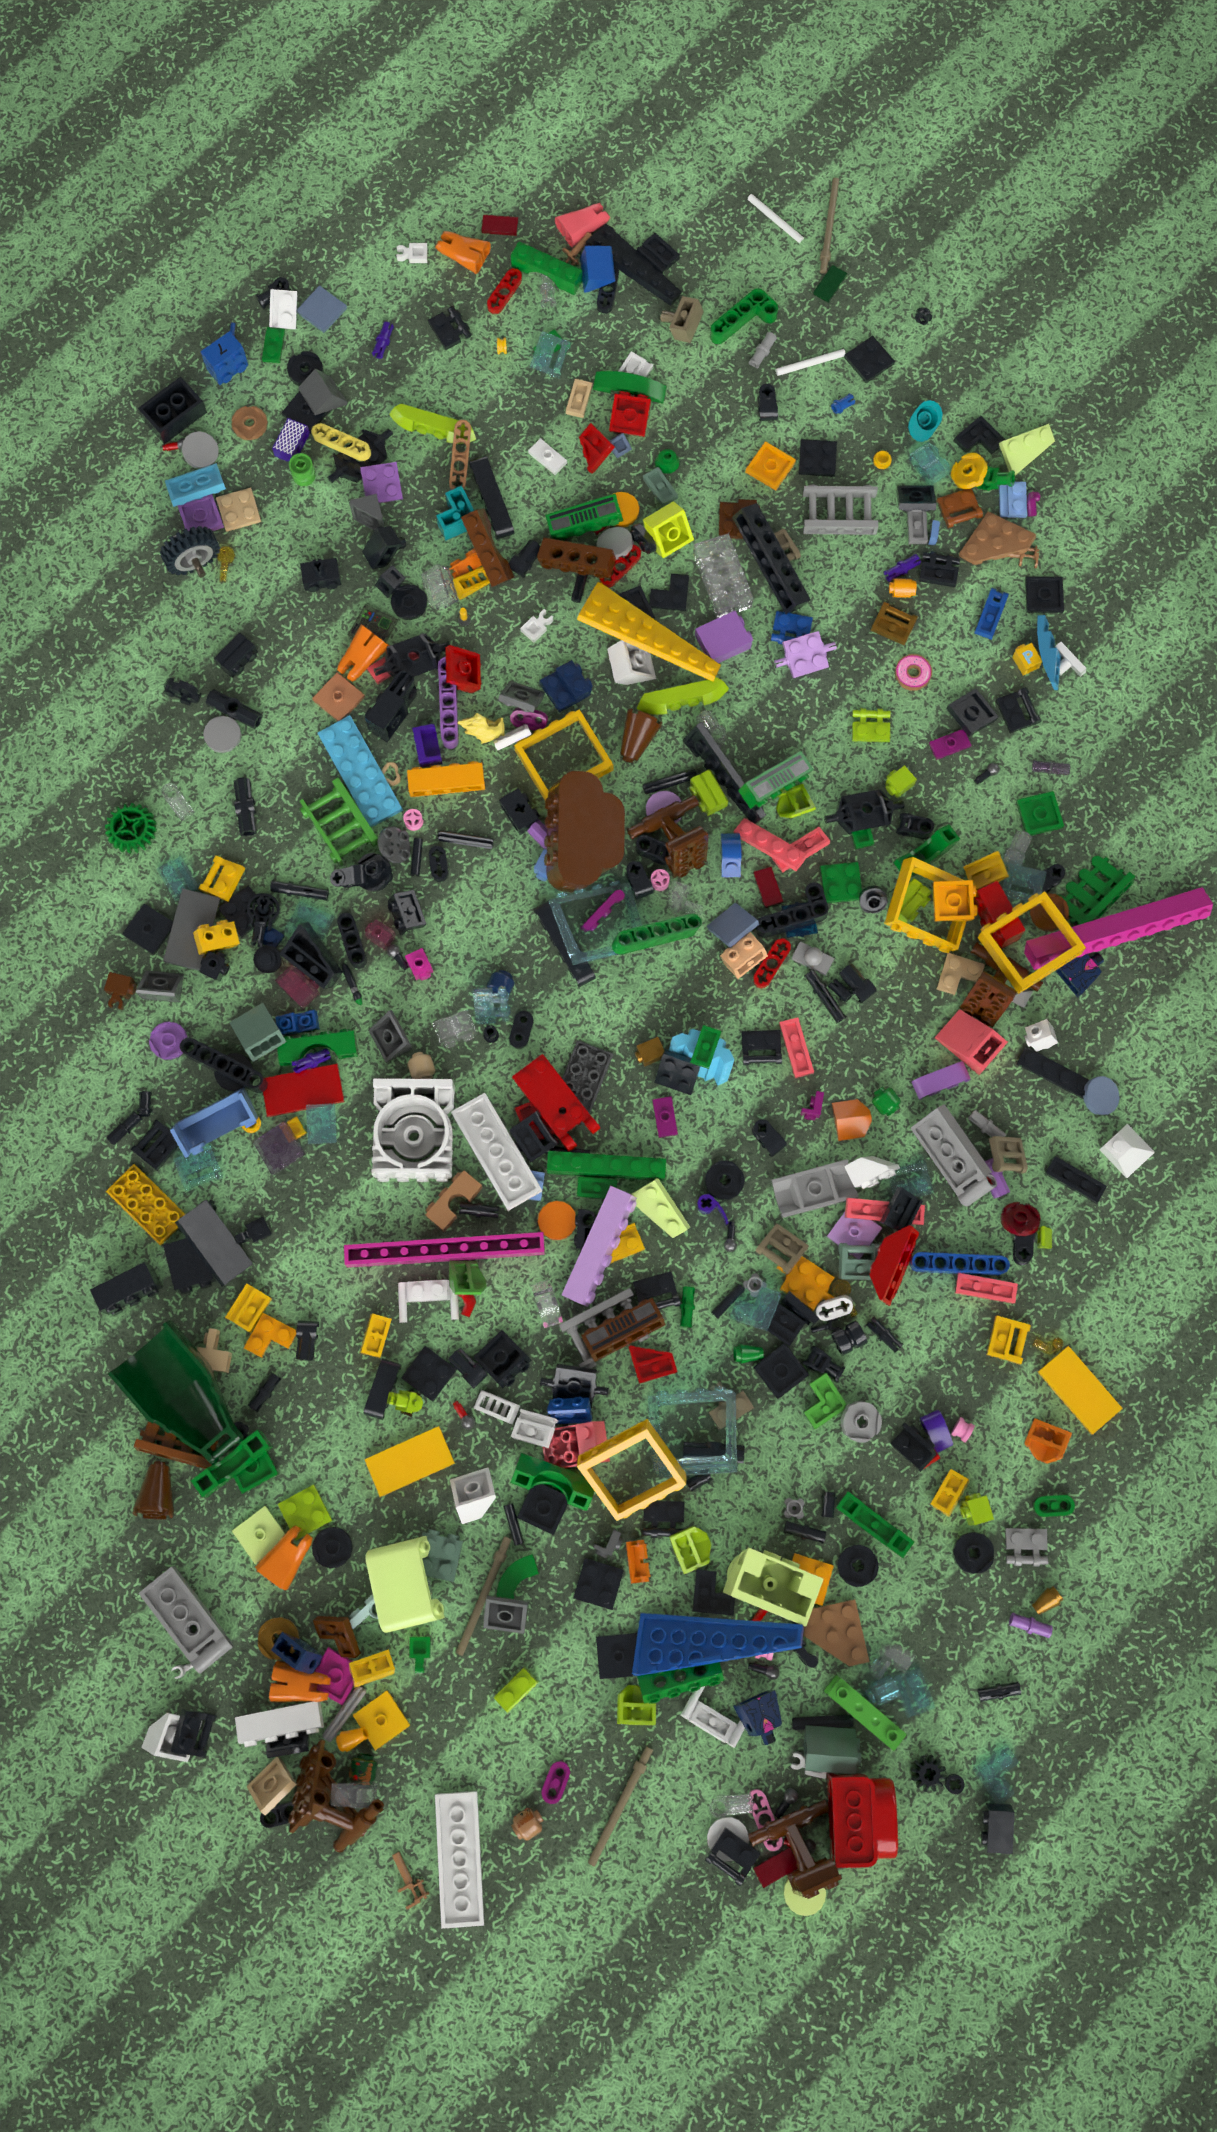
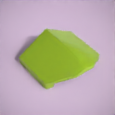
M803 784L797 785L787 792L783 790L781 791L782 794L778 796L776 810L779 817L794 818L816 810Z
M692 1526L669 1536L683 1574H687L710 1563L711 1542L707 1533Z
M627 1685L618 1694L617 1724L656 1725V1703L644 1704L640 1687L638 1685Z

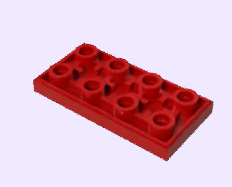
M338 1064L307 1069L300 1073L292 1072L265 1078L268 1086L263 1092L267 1117L345 1102Z

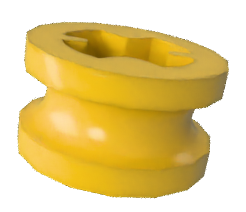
M506 337L502 340L497 338L498 355L501 352L507 354Z

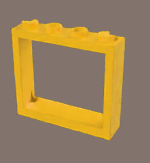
M580 709L576 712H569L561 720L552 721L548 727L536 730L530 737L523 738L514 745L515 752L545 801L548 798L549 791L524 750L579 721L603 761L586 772L594 774L599 779L614 771L612 761Z
M917 858L904 859L884 924L890 926V929L893 931L906 933V936L909 938L922 940L925 945L936 946L941 952L949 953L950 951L958 950L966 921H952L947 939L944 940L898 920L912 872L934 882L965 880Z
M1045 891L1040 895L1035 893L1028 899L1029 902L1024 905L1022 903L1016 905L1010 914H1002L996 919L997 922L994 924L988 923L983 926L978 936L980 942L1014 989L1018 991V994L1081 955L1086 949ZM1040 903L1072 948L1022 979L990 934Z
M648 1419L578 1455V1469L616 1521L628 1518L633 1512L645 1509L652 1502L662 1500L673 1491H679L686 1485L685 1471ZM646 1438L673 1477L618 1505L591 1467Z

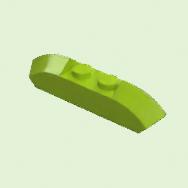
M405 404L396 405L389 414L405 430L410 432L417 430L420 434L424 435L429 433L441 440L446 438L448 443H453L455 424L459 421ZM462 424L460 428L458 427L461 435L460 437L456 436V439L463 438L468 440V438H464V432L468 429ZM472 427L470 442L477 440Z
M715 678L714 682L704 680L644 693L637 709L648 714L662 715L668 714L667 709L675 711L685 705L689 707L697 706L699 702H702L705 706L720 699L729 690V687L721 679Z

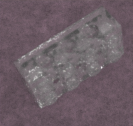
M729 533L694 544L693 556L716 617L720 618L733 611L738 613L752 608L753 596Z

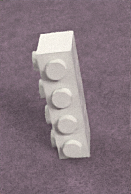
M314 1701L235 1717L238 1743L244 1744L245 1747L255 1746L257 1741L265 1740V1743L278 1741L277 1737L285 1735L286 1739L298 1737V1733L305 1731L307 1735L319 1733V1728H324L321 1702Z

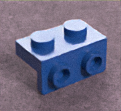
M575 1397L549 1400L547 1413L552 1418L558 1420L556 1424L592 1422L589 1398Z

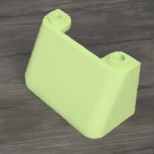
M427 1536L371 1549L366 1553V1564L378 1620L382 1631L385 1633L445 1618L443 1604L438 1599L431 1600L422 1558L427 1557L430 1551Z

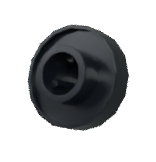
M868 886L862 890L859 896L860 906L867 913H879L887 906V894L880 886Z
M269 945L258 948L253 958L255 967L262 973L270 974L276 972L282 965L283 958L280 955L281 952L276 947Z

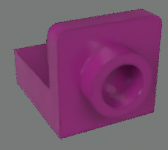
M816 1091L815 1096H811L809 1108H813V1110L801 1109L800 1115H803L804 1119L814 1121L816 1118H820L824 1092Z

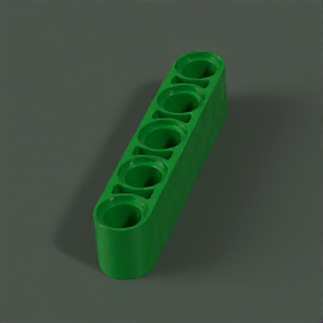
M691 913L623 930L613 940L612 950L616 954L622 955L689 938L696 934L702 925V920L697 914Z

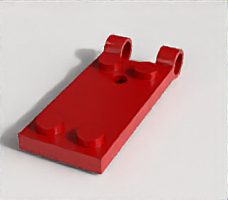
M543 1054L512 1076L514 1082L534 1108L539 1111L541 1117L568 1152L577 1147L568 1132L581 1122L585 1124L592 1134L601 1129L596 1120L589 1114ZM565 1108L566 1113L563 1115L560 1114L559 1109Z

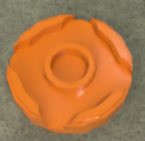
M549 1202L542 1207L538 1215L539 1229L544 1233V1236L551 1240L559 1241L566 1239L576 1228V1213L565 1202Z

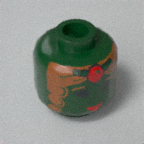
M358 1753L356 1757L351 1759L349 1778L355 1781L354 1785L366 1787L367 1783L375 1781L378 1763L374 1756Z

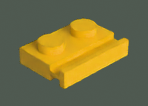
M999 851L963 866L968 880H973V884L977 886L976 892L995 881L999 882L1010 877Z
M635 1223L628 1225L624 1231L622 1230L619 1237L620 1243L611 1254V1263L645 1250Z
M246 1283L225 1318L251 1333L272 1298Z

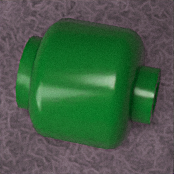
M882 1086L874 1092L875 1097L872 1099V1104L881 1115L886 1114L889 1116L900 1108L901 1100L891 1087L884 1089Z

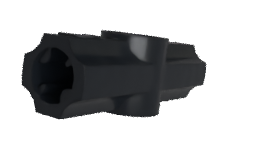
M215 689L207 695V705L253 729L259 727L263 717L261 713L240 703L238 699L230 698ZM233 707H238L236 711H230Z
M237 778L234 780L236 798L234 800V807L238 817L239 832L241 836H252L257 834L251 781L249 778Z
M684 1442L683 1459L701 1460L706 1463H744L745 1446L726 1445L721 1442Z

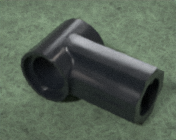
M529 540L520 553L515 554L511 558L509 565L513 572L525 578L524 575L528 570H531L533 562L537 559L540 549L539 543Z
M852 963L839 973L840 977L850 987L851 993L858 997L859 1003H863L877 992L874 984L869 979H865Z
M298 1320L296 1337L298 1338L297 1360L314 1361L315 1342L318 1339L316 1333L319 1322Z
M461 1348L456 1350L448 1359L473 1389L488 1376L481 1366L474 1362Z

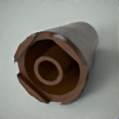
M628 709L620 755L623 756L622 760L633 764V761L637 762L662 727L663 722L657 723L658 719L641 711L635 714L632 713L633 709Z
M154 1461V1464L149 1465L133 1507L132 1514L138 1517V1513H141L143 1518L165 1520L167 1515H169L170 1519L173 1518L174 1507L170 1467L166 1466L165 1462Z

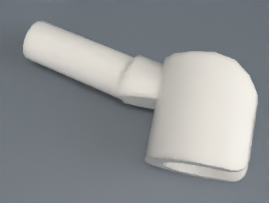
M191 1663L184 1666L177 1665L171 1671L177 1668L180 1669L181 1674L175 1677V1679L183 1677L186 1671L193 1668Z

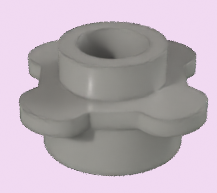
M754 1273L748 1281L743 1282V1287L749 1290L752 1297H757L761 1290L766 1289L767 1284L762 1282L758 1274Z
M785 1499L786 1510L784 1511V1516L786 1518H803L804 1500Z

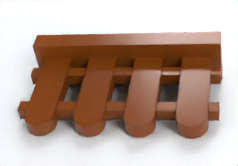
M149 1421L145 1431L141 1430L140 1436L143 1437L142 1440L136 1439L134 1448L137 1451L203 1469L212 1466L201 1453L200 1456L194 1455L193 1453L196 1450L177 1440L178 1437L172 1433L165 1432L164 1436L158 1435L160 1426ZM156 1440H157V1441H161L162 1444H161V1445L155 1444V1441H156ZM218 1441L210 1447L213 1451L216 1450ZM179 1446L181 1450H176L174 1447Z

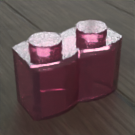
M291 965L275 981L304 1010L320 995L317 990L319 986L313 980L308 981L304 977L305 974Z

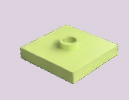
M266 1506L232 1530L254 1564L260 1562L285 1535V1532Z

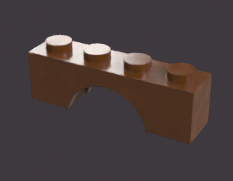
M477 509L462 516L461 519L491 586H498L515 578L508 561L502 557L494 544L491 535L492 525L485 509Z

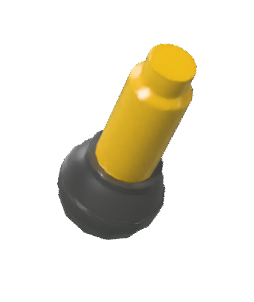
M461 608L458 622L462 626H467L471 622V617L467 614L465 608Z

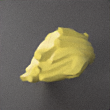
M476 713L473 717L462 719L457 723L466 729L464 731L466 734L476 736L477 739L481 740V744L505 735L504 722L501 717L493 722Z

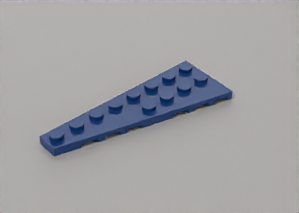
M641 1613L632 1674L634 1676H641L802 1648L804 1627L802 1624Z

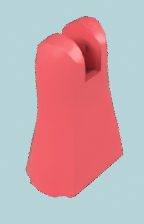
M596 203L586 208L555 217V224L572 248L577 245L587 232L591 234L605 223L607 224L610 216L606 211H603L601 203Z

